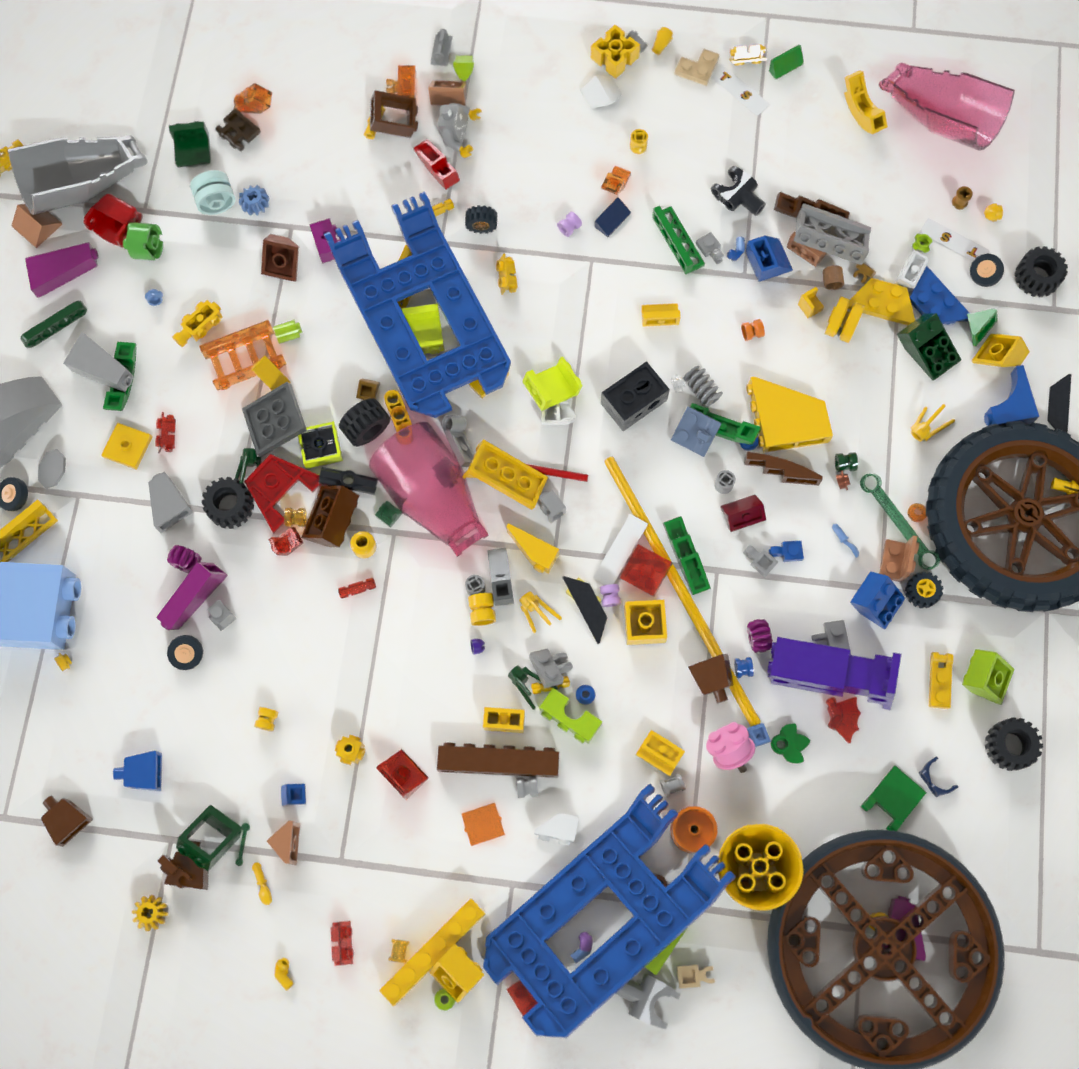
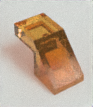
M614 166L612 172H608L601 189L618 195L624 190L631 172Z

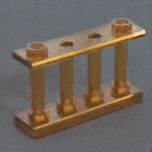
M269 320L199 346L205 359L210 358L218 377L212 380L217 391L226 390L234 384L257 376L251 370L252 366L242 369L235 351L236 348L245 345L251 362L254 365L259 359L252 344L253 341L263 339L270 357L269 360L278 369L287 365L283 355L277 356L270 339V335L274 334ZM224 352L229 353L235 372L228 375L224 374L218 359V355Z

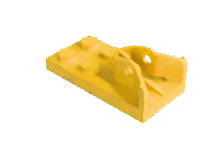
M484 439L477 445L476 453L470 466L462 476L464 479L477 478L531 510L535 508L548 479L544 474Z

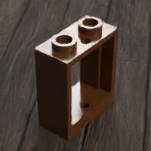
M375 90L370 100V131L411 138L418 128V121H416L418 113L416 98ZM381 106L406 110L407 125L381 120Z

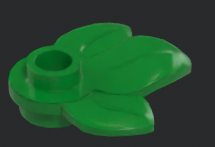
M786 724L781 728L780 734L772 738L771 748L776 754L783 755L787 762L798 764L804 762L800 751L804 750L811 741L806 736L797 734L796 724ZM778 741L783 742V748L777 746Z

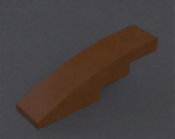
M783 192L777 194L773 209L797 218L804 203L849 219L850 215L849 211L818 199L814 202L800 195L795 198Z
M747 452L744 459V465L763 467V474L781 475V483L819 486L823 480L822 475L802 465L775 456Z

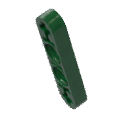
M75 301L23 333L20 339L26 348H32L83 317L87 313V308L82 301Z

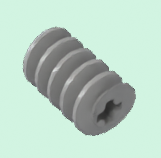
M696 366L688 371L683 379L685 382H688L690 388L693 387L692 392L697 393L696 397L701 399L700 403L708 407L715 403L722 396L723 392L716 393L719 387H712L715 381H707L710 375H703L706 369L699 370L700 366Z

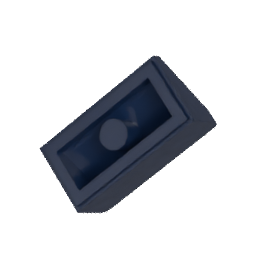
M617 197L595 220V228L609 237L631 214V211Z

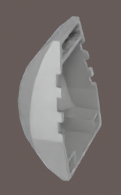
M41 376L27 377L0 384V468L9 463L14 458L13 455L26 445L25 442L39 431L38 428L44 422L46 423L62 406Z

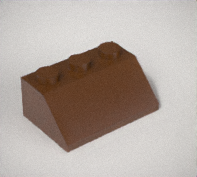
M321 486L301 538L327 547L340 548L360 495L344 486Z

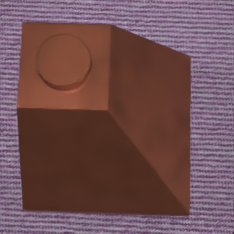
M274 234L268 235L263 239L261 274L296 282L299 246L288 237Z

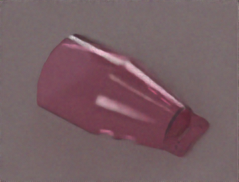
M899 63L887 78H883L879 82L880 89L891 93L892 98L931 133L976 150H984L998 136L1011 109L1015 93L1014 89L969 73L961 72L960 75L949 74V70H944L943 73L933 72V68L911 66L905 63Z
M418 422L407 426L387 439L374 452L369 462V468L375 477L378 478V481L401 513L448 545L456 557L460 556L462 551L481 538L485 539L489 536L479 522L467 479L462 477L464 474L463 468L428 422ZM474 529H477V533H475L474 535L460 543L458 546L455 544L456 541H458Z

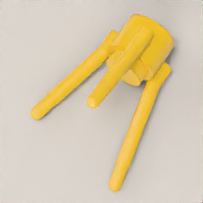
M942 404L926 423H920L928 409L924 407L915 424L911 427V435L920 442L923 440L927 441L930 437L954 423L955 419L930 432V423L941 413L946 405Z
M531 591L524 594L519 600L522 604L520 608L524 612L533 633H536V628L528 610L530 612L536 610L548 625L552 624L538 607L539 604L558 620L562 619L538 595H534Z

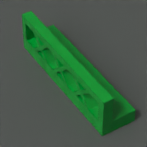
M660 205L653 208L652 218L685 275L704 267L705 262L672 206L664 210L661 209ZM670 213L671 217L673 218L671 223L668 221L666 217V214ZM673 228L680 230V237L677 236ZM682 243L688 244V251L685 250ZM690 257L696 258L698 263L693 265L694 263Z

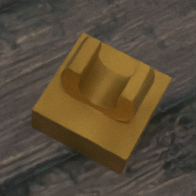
M865 263L862 265L857 264L856 268L859 270L854 273L853 277L856 278L858 274L862 273L864 278L861 282L865 283L868 276L872 278L876 271Z

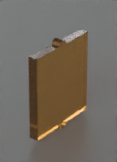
M495 803L461 814L465 825L464 831L468 834L471 846L505 835L501 823L502 817H499Z

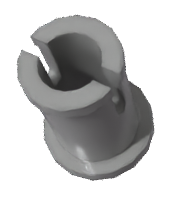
M632 30L627 34L626 39L631 37L640 44V53L647 48L648 44L638 36L637 31L634 32Z

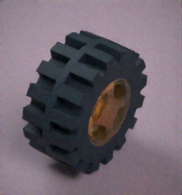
M477 205V207L472 206L468 208L465 213L466 229H469L470 232L474 231V233L479 232V234L493 232L497 228L496 210L485 205L483 207Z

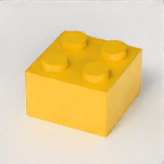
M665 601L625 602L626 645L666 643Z
M456 944L429 971L457 1003L484 977L480 965L472 962L468 958L465 949L461 946L458 947Z

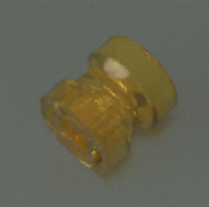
M285 508L284 523L286 527H292L293 525H298L299 527L306 526V508H299L297 510Z

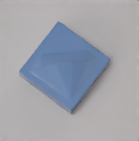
M764 723L746 728L749 738L753 740L755 747L771 742Z

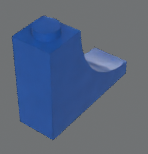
M1024 365L1016 366L1010 373L1012 386L1009 397L1003 403L988 409L984 415L986 425H1000L1013 421L1031 424L1039 418Z

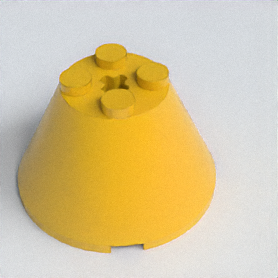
M768 824L745 825L731 833L720 849L718 856L720 860L717 865L723 862L725 868L718 873L719 879L721 880L727 872L732 871L736 877L727 885L725 891L734 901L746 908L760 911L778 908L787 903L800 887L803 877L801 853L793 839L777 827ZM754 867H755V868L761 867V868H762L761 873L757 872V871L754 869Z

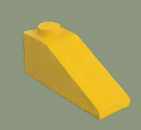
M508 523L506 526L507 533L530 564L534 566L533 568L540 573L546 572L549 574L559 556V549Z

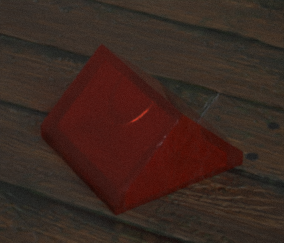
M402 749L376 767L406 800L429 778Z

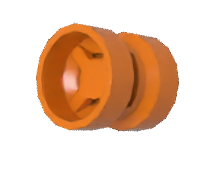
M761 319L754 320L753 323L746 322L741 324L745 341L752 340L753 337L760 338L765 336V329Z

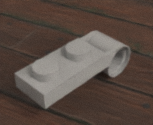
M446 415L441 422L442 429L460 466L469 467L475 454L463 433L467 426L466 419L463 416Z

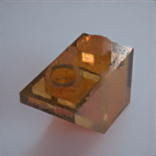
M253 83L241 93L236 94L233 101L235 103L234 109L236 108L241 113L261 114L270 108L272 92Z

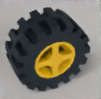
M926 571L917 573L907 582L905 587L907 593L905 595L909 597L908 601L910 603H914L913 606H919L922 609L924 607L929 608L935 605L943 595L942 581H938V576H933L931 572L926 573Z

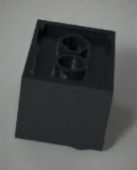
M646 361L601 393V405L620 429L625 431L668 400L670 389Z

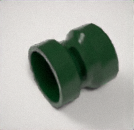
M856 452L848 453V455L843 453L835 454L836 471H857L858 457Z

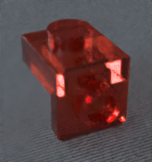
M290 527L278 537L268 539L271 549L276 555L288 556L303 544L295 527Z

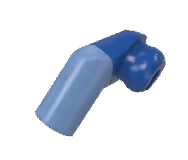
M737 237L736 249H730L727 252V258L731 259V261L738 260L745 252L744 237Z

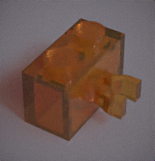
M398 65V81L386 79L387 86H393L386 88V92L416 98L417 106L416 66Z

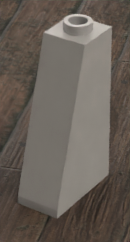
M82 332L63 362L72 372L126 392L134 378L123 365Z

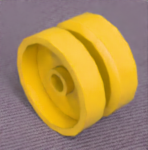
M840 296L836 307L834 306L828 319L829 324L824 334L834 337L839 328H842L839 338L841 341L849 344L865 305L856 302L853 304L850 312H848L850 300Z

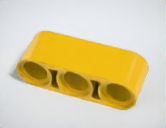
M389 390L385 393L384 400L399 440L403 444H411L416 436L402 397L398 391ZM391 399H398L395 403L389 402ZM398 415H404L402 419H396ZM404 431L411 432L408 436L402 435Z

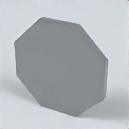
M58 449L46 452L38 466V481L47 489L57 486L65 473L66 457Z

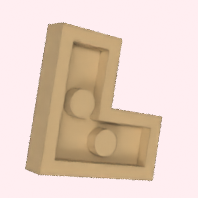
M703 49L698 62L681 57L676 67L675 75L707 86L720 54Z

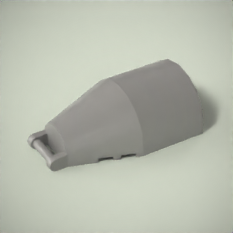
M131 135L124 137H97V140L58 138L8 149L11 168L26 207L33 215L87 202L132 173L134 168L147 164V158L141 154L136 145L135 138ZM127 148H130V149H131V151L133 152L134 156H131V155H130V153L128 152Z

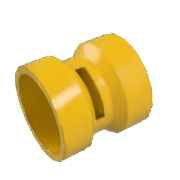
M643 129L634 130L631 133L630 150L635 154H642L647 149L648 134Z
M259 707V718L255 721L254 727L273 732L275 727L274 720L278 717L279 712Z

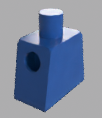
M158 751L124 758V767L113 769V779H123L124 787L161 791L162 753Z

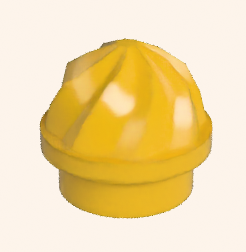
M993 203L987 206L984 211L986 219L992 222L1001 220L1003 216L1002 205Z

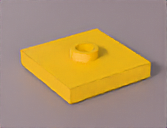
M117 423L101 456L137 470L153 437L145 432Z

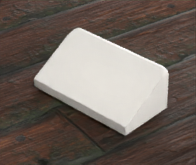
M914 250L905 262L895 284L914 289L930 258Z

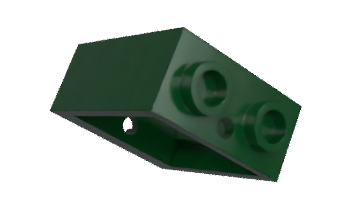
M210 804L178 837L176 849L181 855L193 860L196 866L209 871L240 838L243 827ZM205 822L226 837L210 855L189 840Z

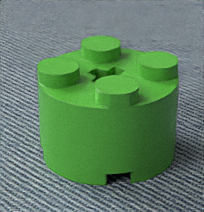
M129 223L123 247L128 250L130 257L137 260L159 259L163 250V241H160L159 235H162L160 227L157 224Z

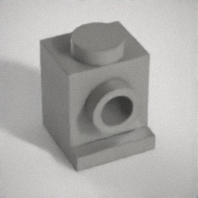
M553 490L549 493L546 491L539 496L540 509L545 515L548 514L550 523H553L566 513V506Z
M220 600L207 609L211 614L209 619L220 631L236 620V617Z

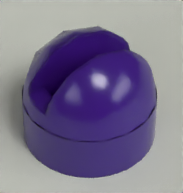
M477 638L470 640L473 655L480 654L485 650V646H483L485 642Z

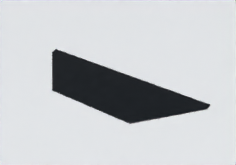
M1072 374L1066 375L1052 385L1049 392L1047 421L1055 430L1058 428L1068 433Z
M563 576L562 578L593 637L597 644H599L608 618L589 583Z

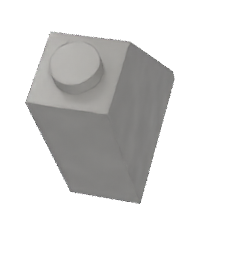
M165 472L156 474L148 482L153 525L160 533L193 513Z

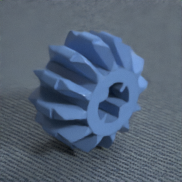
M250 185L249 189L243 188L244 193H239V205L250 216L253 213L258 216L260 211L265 213L264 208H269V196L264 188L260 189L258 185L253 188Z

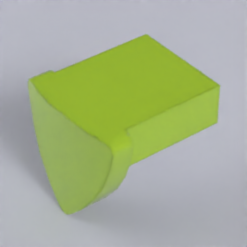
M456 55V59L453 62L454 70L463 82L469 78L473 71V55Z

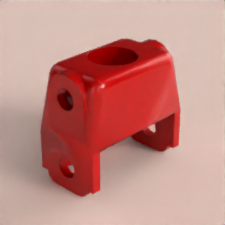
M106 194L90 208L84 216L83 223L88 230H93L94 233L105 241L123 248V241L127 237L128 224L141 223L142 213L123 200L111 194Z

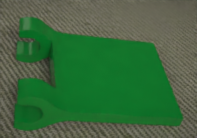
M894 765L860 807L867 812L876 804L893 819L886 827V830L898 831L905 819L927 792Z

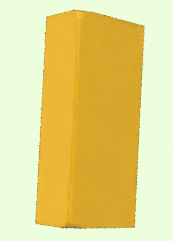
M266 355L251 367V370L271 391L286 382L291 383Z

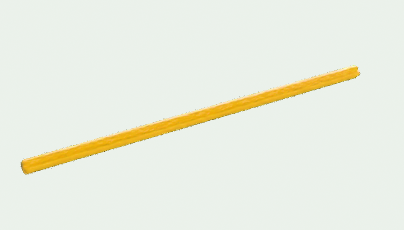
M613 456L605 459V465L632 514L648 523L643 533L712 658L723 654ZM731 669L733 686L729 687L749 725L752 727L760 724L761 721Z

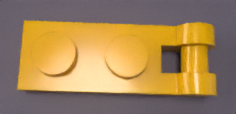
M939 652L931 653L929 707L951 708L953 654L946 653L945 655H940ZM938 663H944V668H939Z

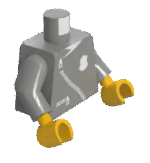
M458 103L442 105L439 109L440 116L437 126L444 145L449 146L455 151L459 150L463 158L471 156L472 154L469 152L473 151V147L471 145L462 146L468 115L473 121L480 119L481 117H478L476 113H481L482 110L480 108L470 110L469 107Z

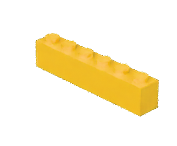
M470 898L379 990L392 1006L397 1005L433 968L436 962L486 915L482 908Z

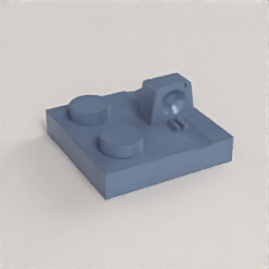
M688 406L671 441L705 457L722 423Z

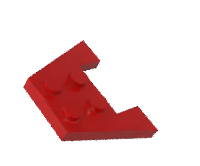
M271 454L244 481L273 534L287 521L285 517L273 508L298 481L312 493L321 485L318 483L320 475Z

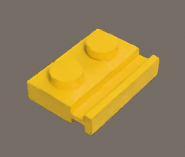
M650 730L636 756L670 777L685 751L653 730Z

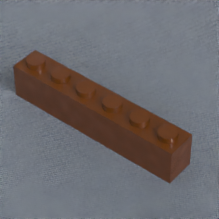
M445 742L443 746L438 745V772L558 778L559 751H555V748L545 747L543 751H540L530 746H525L523 750H520L510 745L503 746V749L495 748V745L490 744L483 745V748L475 747V744L465 743L463 747L455 746L456 743Z

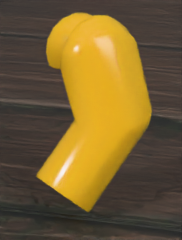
M281 958L276 962L274 977L287 991L294 985V982L288 977L289 960Z

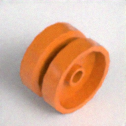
M689 806L681 810L670 826V835L674 844L681 851L689 854L696 853L706 844L710 847L715 842L718 833L714 816L707 809L699 806ZM696 826L697 833H692L690 828Z

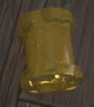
M392 939L391 956L388 957V961L407 963L405 956L407 945H409L410 941Z

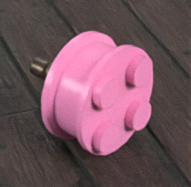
M733 722L710 733L706 748L709 754L713 756L715 765L722 770L738 768L740 773L746 772L745 763L753 757L756 750L753 740L749 738L746 727Z

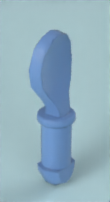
M833 524L832 529L840 539V542L847 545L856 558L859 557L857 547L847 541L849 537L846 536L838 524Z

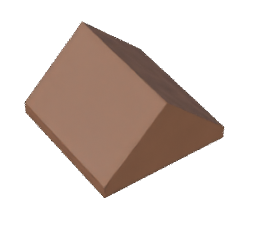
M432 80L429 85L431 105L458 103L465 106L467 82Z
M25 204L17 205L11 226L35 248H38L62 223L48 211L33 215Z
M288 821L267 840V843L286 864L297 865L300 824L295 821Z

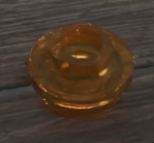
M915 503L908 508V517L914 522H921L927 517L926 508L922 504ZM915 510H919L921 515H917Z

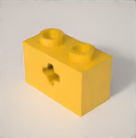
M484 707V731L524 733L525 710Z

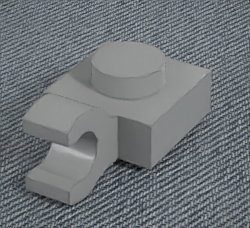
M712 232L696 240L697 247L705 257L710 255L716 264L723 261L722 257L724 254L720 250L721 244Z
M751 545L743 552L745 556L754 560L750 565L764 577L778 563L767 551L763 550L759 553Z

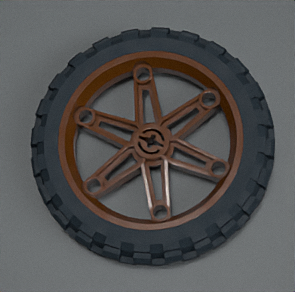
M1022 421L983 427L977 432H972L952 447L936 468L930 481L928 499L926 501L927 528L930 539L935 544V551L938 557L949 568V573L959 583L962 582L969 588L968 591L979 598L983 597L991 601L994 605L1003 608H1013L1023 612H1046L1070 606L1079 601V548L1053 522V520L1079 512V493L1043 498L1046 464L1061 472L1070 482L1075 481L1079 485V442L1072 439L1071 434L1058 428L1053 430L1047 428L1045 424L1035 422L1026 424ZM1008 458H1028L1018 490L987 466ZM1033 460L1038 461L1040 465H1036ZM979 473L984 474L985 479L981 478L979 476ZM1032 473L1036 474L1034 499L1025 497ZM973 480L999 510L965 521V496ZM991 482L994 483L1015 501L1009 505L989 484ZM1069 503V508L1047 515L1044 514L1042 508L1044 506ZM1007 515L1009 524L982 527L981 523ZM967 525L972 526L974 532L968 530ZM1043 525L1062 547L1056 546L1037 530ZM1018 531L1027 533L1020 558L1015 557ZM1009 532L1005 568L989 559L978 548L972 537ZM1033 541L1067 565L1057 571L1046 574H1024ZM1067 552L1073 555V559L1068 556ZM1012 565L1017 567L1018 572L1012 570Z

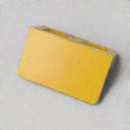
M678 304L642 305L643 326L679 325L681 316Z

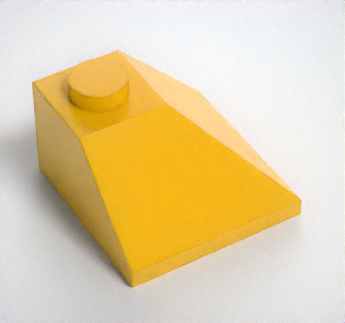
M990 334L972 359V363L998 367L1020 366L1030 351L1020 336Z

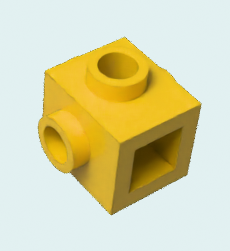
M349 735L348 738L343 736L342 740H338L335 751L337 752L336 756L341 758L339 762L351 765L352 763L358 764L359 760L363 759L366 749L364 748L365 745L360 742L361 738ZM348 745L352 746L350 752H346Z

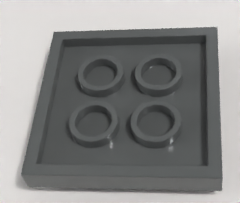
M288 382L242 408L256 454L260 457L307 431L292 385Z

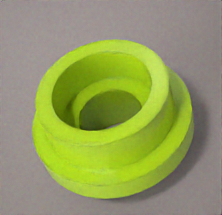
M444 988L436 993L434 1002L437 1008L446 1011L454 1006L455 1000ZM443 995H446L449 998V1001L446 1004L441 1002V997Z

